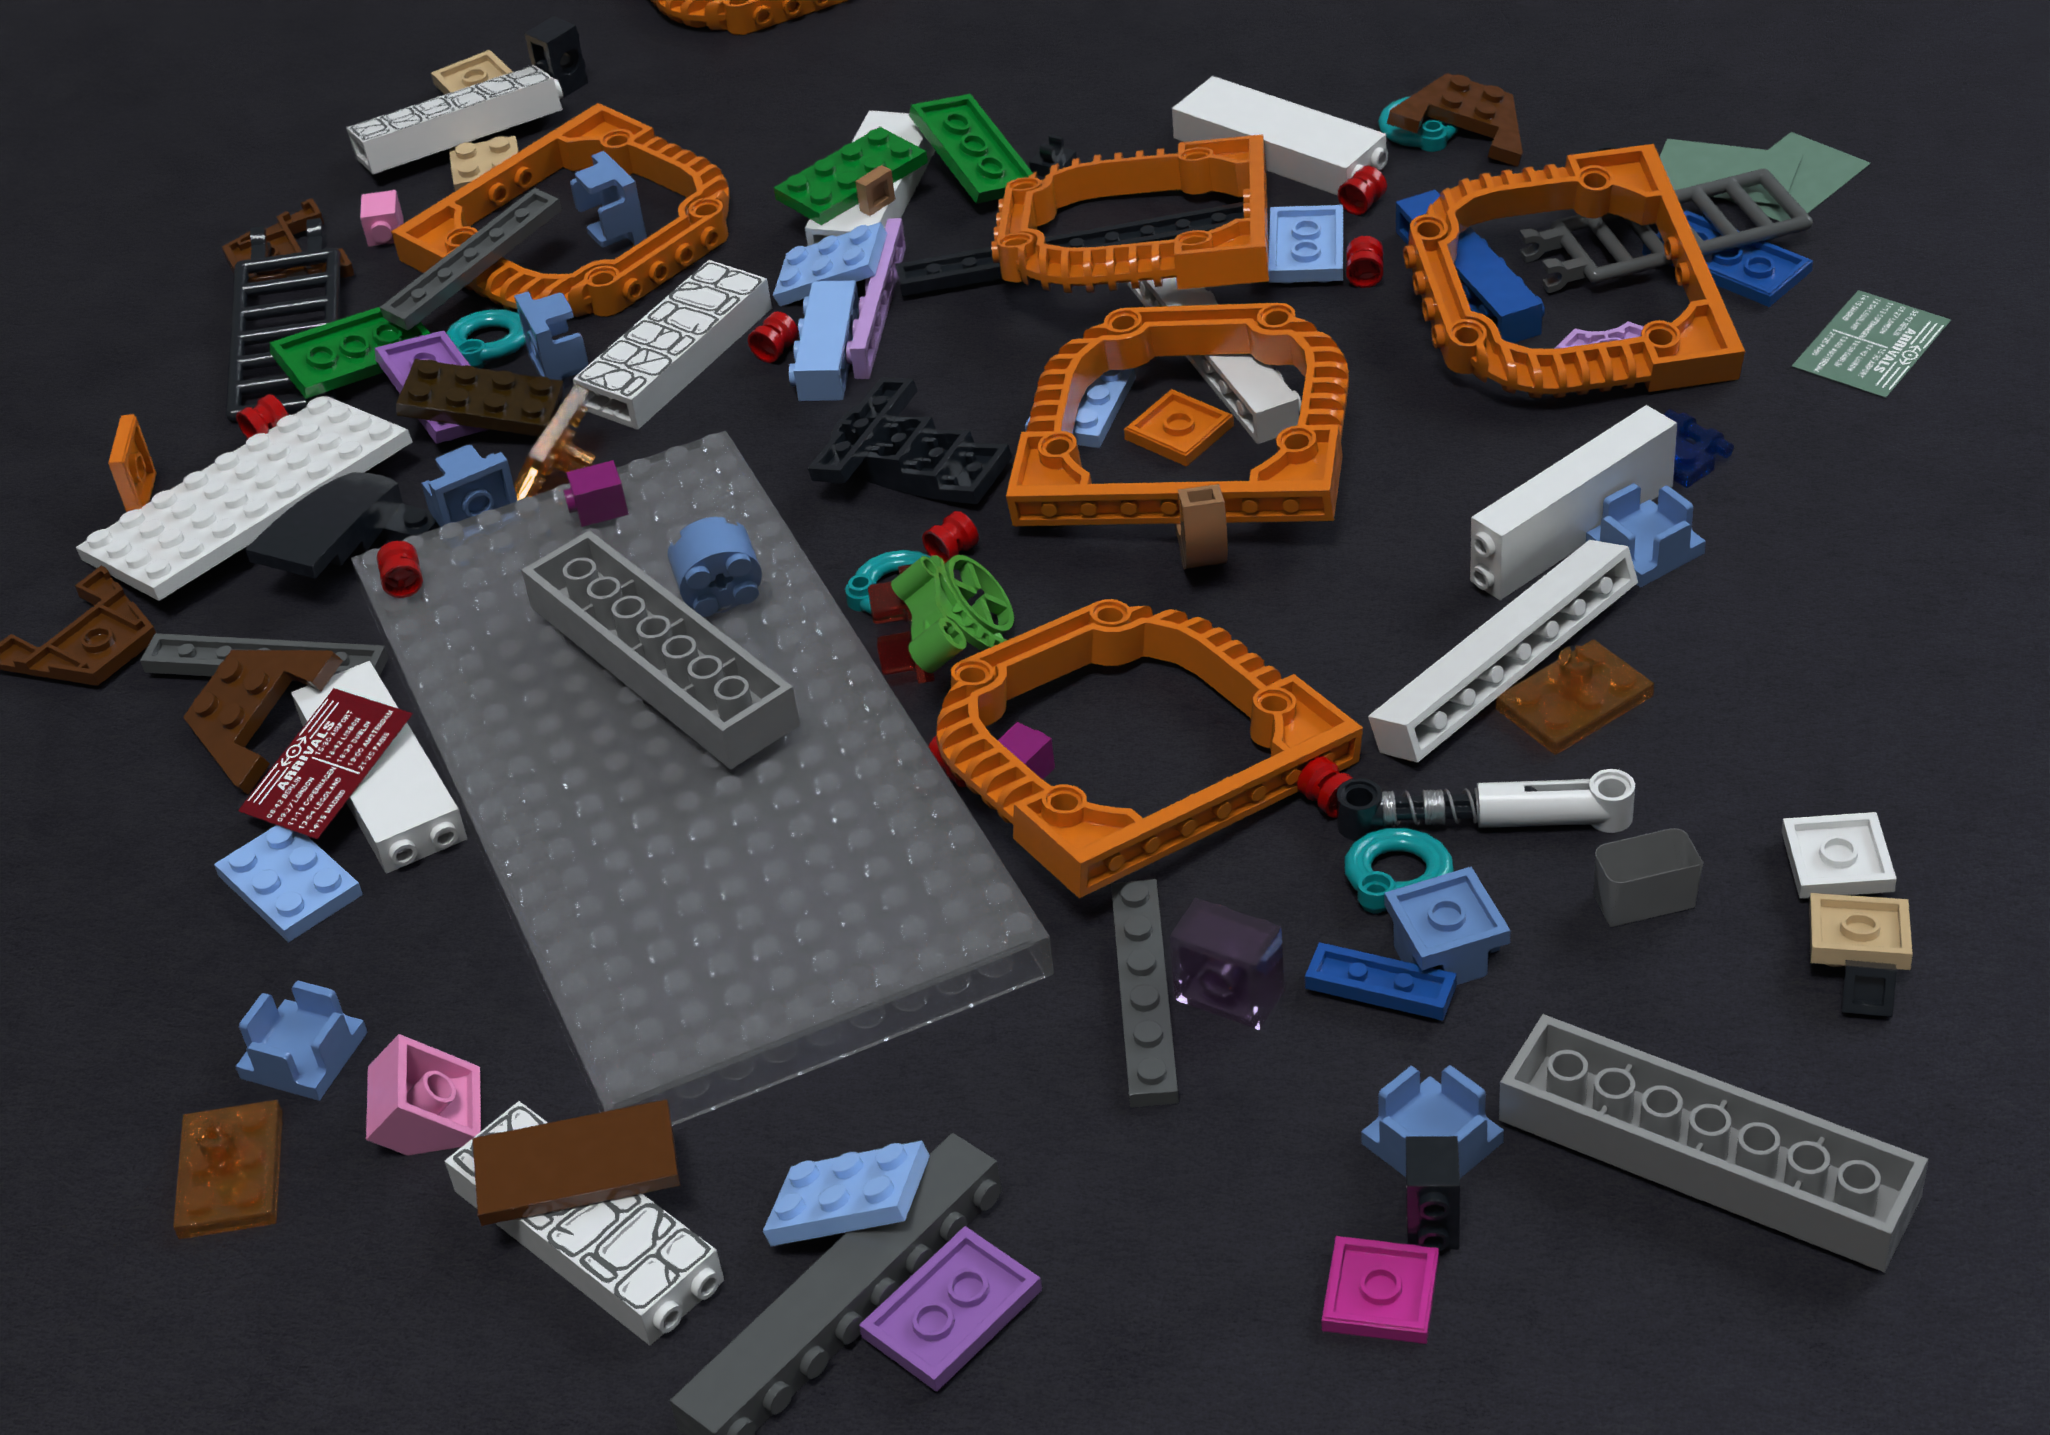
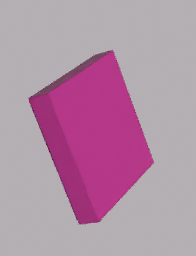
M1336 1236L1322 1315V1331L1427 1344L1439 1261V1248Z

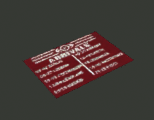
M333 688L238 811L318 839L413 713Z

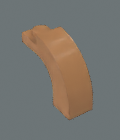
M1220 485L1178 489L1181 523L1174 524L1180 546L1183 568L1190 569L1226 564L1228 557L1225 501Z

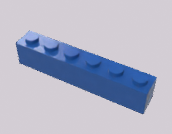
M1436 190L1396 201V233L1407 245L1412 220L1417 216L1426 214L1430 203L1433 204L1440 197ZM1471 226L1461 232L1458 237L1457 255L1454 265L1471 311L1484 314L1493 320L1501 338L1507 342L1516 343L1541 335L1542 318L1545 315V308L1541 298L1535 296L1529 290L1522 278L1513 273L1506 265L1504 259L1498 257L1488 246L1487 241L1484 238H1480Z

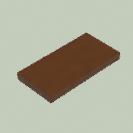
M668 1099L472 1138L477 1211L481 1226L680 1186Z

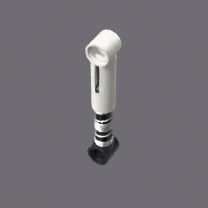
M1606 769L1595 773L1591 779L1477 783V788L1473 790V794L1465 788L1462 794H1450L1447 789L1444 791L1441 789L1436 791L1430 789L1429 791L1423 790L1422 795L1410 796L1406 790L1402 796H1395L1393 791L1382 792L1380 786L1374 781L1365 778H1355L1342 783L1337 790V827L1339 833L1351 841H1357L1367 833L1381 830L1383 826L1389 827L1394 824L1398 826L1402 820H1414V823L1418 826L1420 820H1425L1426 825H1444L1445 819H1454L1455 823L1458 824L1461 818H1473V822L1475 824L1478 823L1479 828L1591 824L1599 831L1616 833L1627 829L1633 821L1635 782L1626 772L1617 769Z

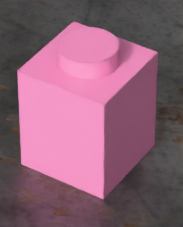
M396 190L361 195L360 219L368 247L394 243L391 231L404 224Z

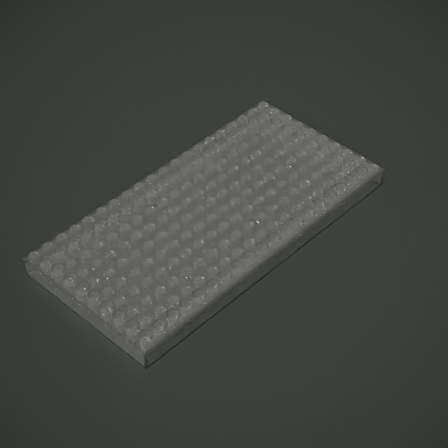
M727 431L710 434L702 439L681 446L671 447L667 451L643 459H636L629 464L617 467L629 514L626 516L581 527L577 512L569 513L563 490L570 488V485L563 484L535 496L524 497L517 502L493 510H486L479 515L455 523L445 524L441 528L417 536L405 538L402 541L408 542L416 548L423 577L422 587L412 596L395 598L383 590L376 559L377 553L381 548L372 549L351 558L365 602L599 1113L668 1099L672 1126L1054 975L1050 936ZM723 517L727 523L736 526V522L740 523L745 527L761 567L762 578L758 587L759 595L757 599L749 604H740L734 608L732 604L719 607L716 613L703 618L793 686L800 726L736 767L729 769L534 611L530 606L521 570L590 530L683 601L668 561V548L671 542L674 546L681 538L680 531L687 525L700 519Z

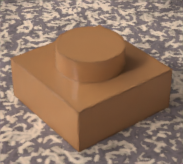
M880 165L856 180L860 212L871 216L895 201L891 169Z

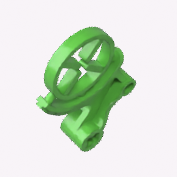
M937 555L930 558L922 556L891 581L894 593L905 601L912 614V641L908 646L909 652L915 663L927 673L936 672L965 649L966 641L981 651L1007 641L1002 635L1013 626L1014 614L1012 606L997 580L975 560L964 555H955L944 564V560ZM953 569L959 571L962 582L954 578ZM979 589H982L985 594L970 606L967 601L977 594ZM990 612L997 615L998 625L993 623Z

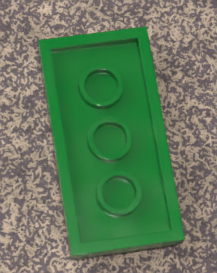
M971 94L911 104L909 117L976 204L1004 198L1008 182L1017 178L1029 177L1033 174Z
M878 127L856 141L844 145L840 150L828 157L818 160L814 165L802 172L790 176L786 181L774 187L775 199L814 222L823 225L859 204L856 180L883 165L891 169L893 183L927 164V152L890 131Z
M381 306L270 342V354L305 399L383 373L384 371L375 360L376 347L427 335L430 332L421 322L407 331L384 319L380 310Z

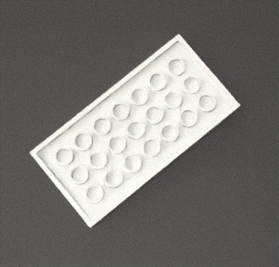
M328 396L317 397L311 400L306 408L296 414L281 418L277 422V426L269 429V433L251 436L245 445L233 452L220 455L216 458L215 463L204 470L187 475L183 480L184 482L171 490L157 493L153 496L152 501L141 509L128 511L120 517L118 522L110 527L91 533L87 540L78 545L76 549L81 560L96 568L101 565L106 567L111 576L160 601L251 544L276 519L313 491L349 473H364L411 444L412 439L406 428Z

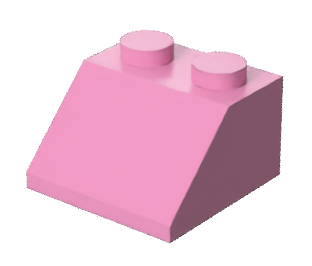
M400 1034L368 1066L366 1140L409 1156L459 1148L481 1132L480 1066Z

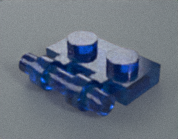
M1671 409L1664 413L1666 417L1677 422L1673 476L1675 482L1688 488L1714 470V454H1718L1723 458H1728L1732 454L1734 445L1725 440L1721 432L1713 428L1708 430L1696 424V419L1687 413L1678 414ZM1690 438L1697 443L1693 445L1685 439Z

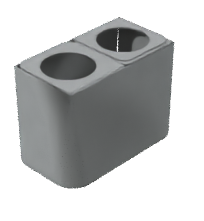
M1676 828L1606 843L1596 849L1593 894L1610 927L1695 908L1703 861L1688 834Z

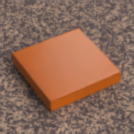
M1171 389L1124 429L1125 440L1187 467L1234 426V417L1228 412Z
M134 414L121 415L108 464L125 510L128 512L136 509L139 510L150 502L157 473L137 417Z

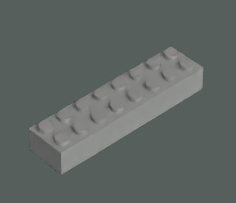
M590 530L521 570L530 606L534 611L729 769L736 767L800 726L792 685Z
M1544 1014L1540 1017L1500 1081L1499 1121L1882 1272L1886 1271L1922 1198L1928 1158Z

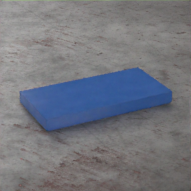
M1687 210L1684 212L1688 223L1703 241L1722 236L1707 218ZM1658 232L1656 235L1664 244L1661 234ZM1766 241L1703 256L1717 286L1768 307L1772 306L1811 273L1813 260ZM1643 244L1642 255L1652 254L1646 245Z

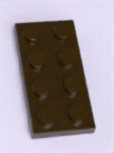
M415 359L397 400L396 412L397 416L547 438L563 395V381L549 379L544 376L534 377L514 374L509 371H494L475 368L469 365L460 366L440 363L434 360Z

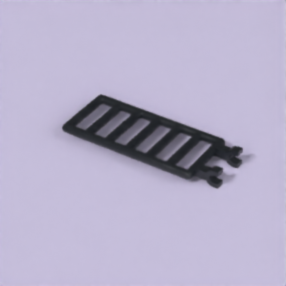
M321 218L310 219L306 222L308 236L306 252L269 257L272 252V246L270 242L266 241L265 226L250 228L251 259L237 262L234 270L226 417L229 421L237 422L236 414L246 407L254 408L257 406V404L242 406V395L297 388L286 374L243 380V370L279 366L270 352L244 355L245 346L273 342L339 320L341 253L336 248L325 249L328 239L326 234L322 232ZM326 263V272L248 283L249 274ZM325 287V296L247 307L248 297ZM325 311L324 320L246 331V321ZM337 388L307 399L300 397L279 401L288 414H294L306 408L307 404L317 397L328 396L337 400Z

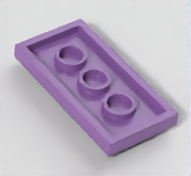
M444 330L375 348V360L399 393L402 391L415 359L470 366ZM419 419L436 444L490 430Z

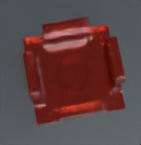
M912 564L898 566L899 575ZM891 582L868 586L873 623L880 624L905 620L908 629L907 632L877 638L882 674L888 675L913 670L916 672L918 684L935 681L934 673H927L922 670L912 659L908 646L912 641V614L905 601L894 593Z

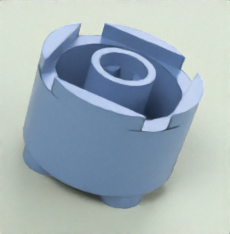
M723 517L704 518L687 525L680 531L681 538L674 546L671 542L668 548V561L681 597L689 607L693 608L702 617L711 616L716 612L728 610L740 604H749L757 599L759 595L758 587L761 582L762 571L749 535L743 525L736 522L737 526L727 523Z

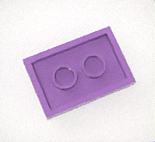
M964 1226L859 1325L861 1336L937 1392L1042 1291L1041 1279Z

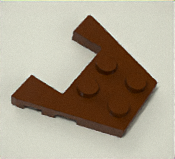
M1446 73L1392 108L1389 112L1386 124L1416 134L1424 118L1427 116L1494 138L1487 157L1517 167L1520 163L1523 151L1513 94L1504 92L1500 87L1494 85L1486 86L1471 81L1464 75Z
M313 198L302 202V210L291 216L288 211L276 217L278 223L266 229V241L270 242L272 246V252L269 257L302 252L293 235L307 230V220L321 218L322 225H324L321 211ZM250 231L222 246L225 258L233 273L237 262L251 259ZM343 248L338 249L341 253L340 278L355 275L352 263ZM326 263L249 274L248 283L326 272Z
M101 565L75 585L79 598L94 604V606L41 647H36L13 634L7 636L0 642V670L98 686L147 648L156 631L137 605L127 598L119 583L114 582L106 567Z
M231 650L207 685L195 698L183 718L233 784L248 795L270 763L261 755L246 749L247 743L292 680L322 691L343 660L330 650Z

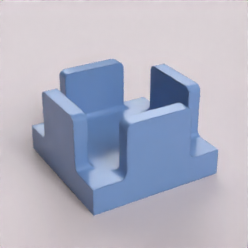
M605 151L592 155L593 166L576 172V178L570 181L575 207L579 212H583L602 204V207L598 209L600 221L587 226L588 234L601 247H606L623 239H629L634 245H637L645 240L647 236L636 182Z
M528 291L514 296L528 355L540 376L562 381L564 378L579 374L588 366L584 341L580 333L552 340L553 336L568 331L566 319L574 316L572 308L563 293H556L537 300H533Z
M472 445L463 446L436 458L437 467L444 476L421 483L429 512L441 527L445 543L451 551L523 521L508 461L501 452L497 454L492 453L487 455L486 458H481Z
M1635 483L1607 496L1603 501L1601 525L1586 532V542L1588 540L1629 546L1639 587H1643L1705 554L1706 541L1692 530V503L1667 485L1659 489L1658 505L1650 499L1640 504L1641 488Z
M1472 867L1384 893V906L1394 924V948L1401 961L1417 964L1421 970L1440 965V970L1457 973V985L1486 976L1488 973V952H1497L1500 950V946L1510 944L1511 930Z
M296 981L291 988L296 1002L284 999L278 1009L272 995L262 993L239 1024L247 1046L246 1053L235 1066L240 1079L320 1101L368 1033L364 1020L345 1015L342 1012L334 990L310 983Z
M1451 1065L1446 1067L1441 1072V1084L1431 1076L1420 1083V1071L1410 1066L1380 1090L1378 1094L1379 1115L1375 1121L1361 1131L1362 1144L1406 1177V1136H1458L1461 1178L1503 1143L1504 1130L1485 1115L1486 1093L1484 1089Z

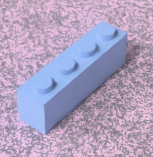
M856 280L812 281L810 295L805 296L803 300L805 318L799 319L800 341L794 342L795 363H790L789 382L791 386H796L798 401L843 400L850 367L846 360V345L848 341L853 340V320L859 319V298Z

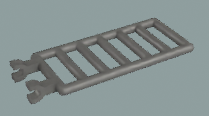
M1759 169L1675 190L1680 204L1693 201L1722 235L1703 241L1690 225L1703 256L1805 231L1813 225V220L1767 169ZM1761 184L1791 219L1773 223L1743 188ZM1727 192L1754 223L1756 228L1738 232L1709 197ZM1607 213L1599 218H1586L1578 214L1558 219L1551 223L1549 230L1541 232L1532 228L1520 230L1522 241L1525 244L1532 243L1530 247L1520 249V256L1525 263L1539 259L1544 252L1564 248L1572 258L1563 262L1555 258L1542 260V267L1547 274L1555 273L1550 278L1542 279V286L1547 293L1558 291L1567 282L1587 278L1592 283H1599L1673 264L1672 260H1668L1665 256L1663 242L1649 225H1640L1624 218L1652 253L1633 258L1605 224L1606 222L1624 218L1611 213ZM1589 227L1617 263L1597 267L1570 231Z

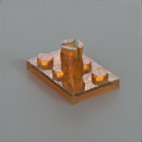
M577 383L528 454L514 483L520 508L527 497L533 500L536 498L545 482V479L541 477L542 475L546 476L548 474L550 476L555 468L566 473L592 466L596 458L594 454L588 453L572 443L577 432L572 430L571 427L578 428L588 411V408L583 406L589 390Z
M1593 639L1583 646H1576L1574 651H1571L1570 647L1564 648L1560 652L1557 661L1503 692L1496 698V710L1554 755H1557L1653 697L1654 683Z
M278 1099L183 1114L173 1227L178 1239L276 1224L282 1130V1109Z

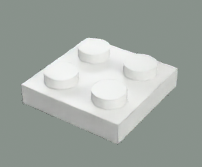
M1876 812L1783 819L1782 835L1799 898H1810V893L1857 895L1895 892L1896 875Z

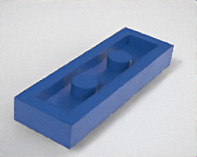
M1319 942L1305 974V989L1442 1021L1445 1018L1457 986V973L1435 968L1421 970L1417 964Z

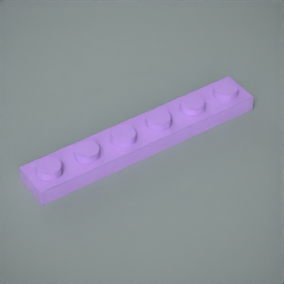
M902 218L887 219L885 226L887 236L876 274L873 277L866 278L865 297H860L859 319L853 320V340L847 342L846 360L848 364L853 365L855 379H870L897 282L895 264L902 263L906 250Z

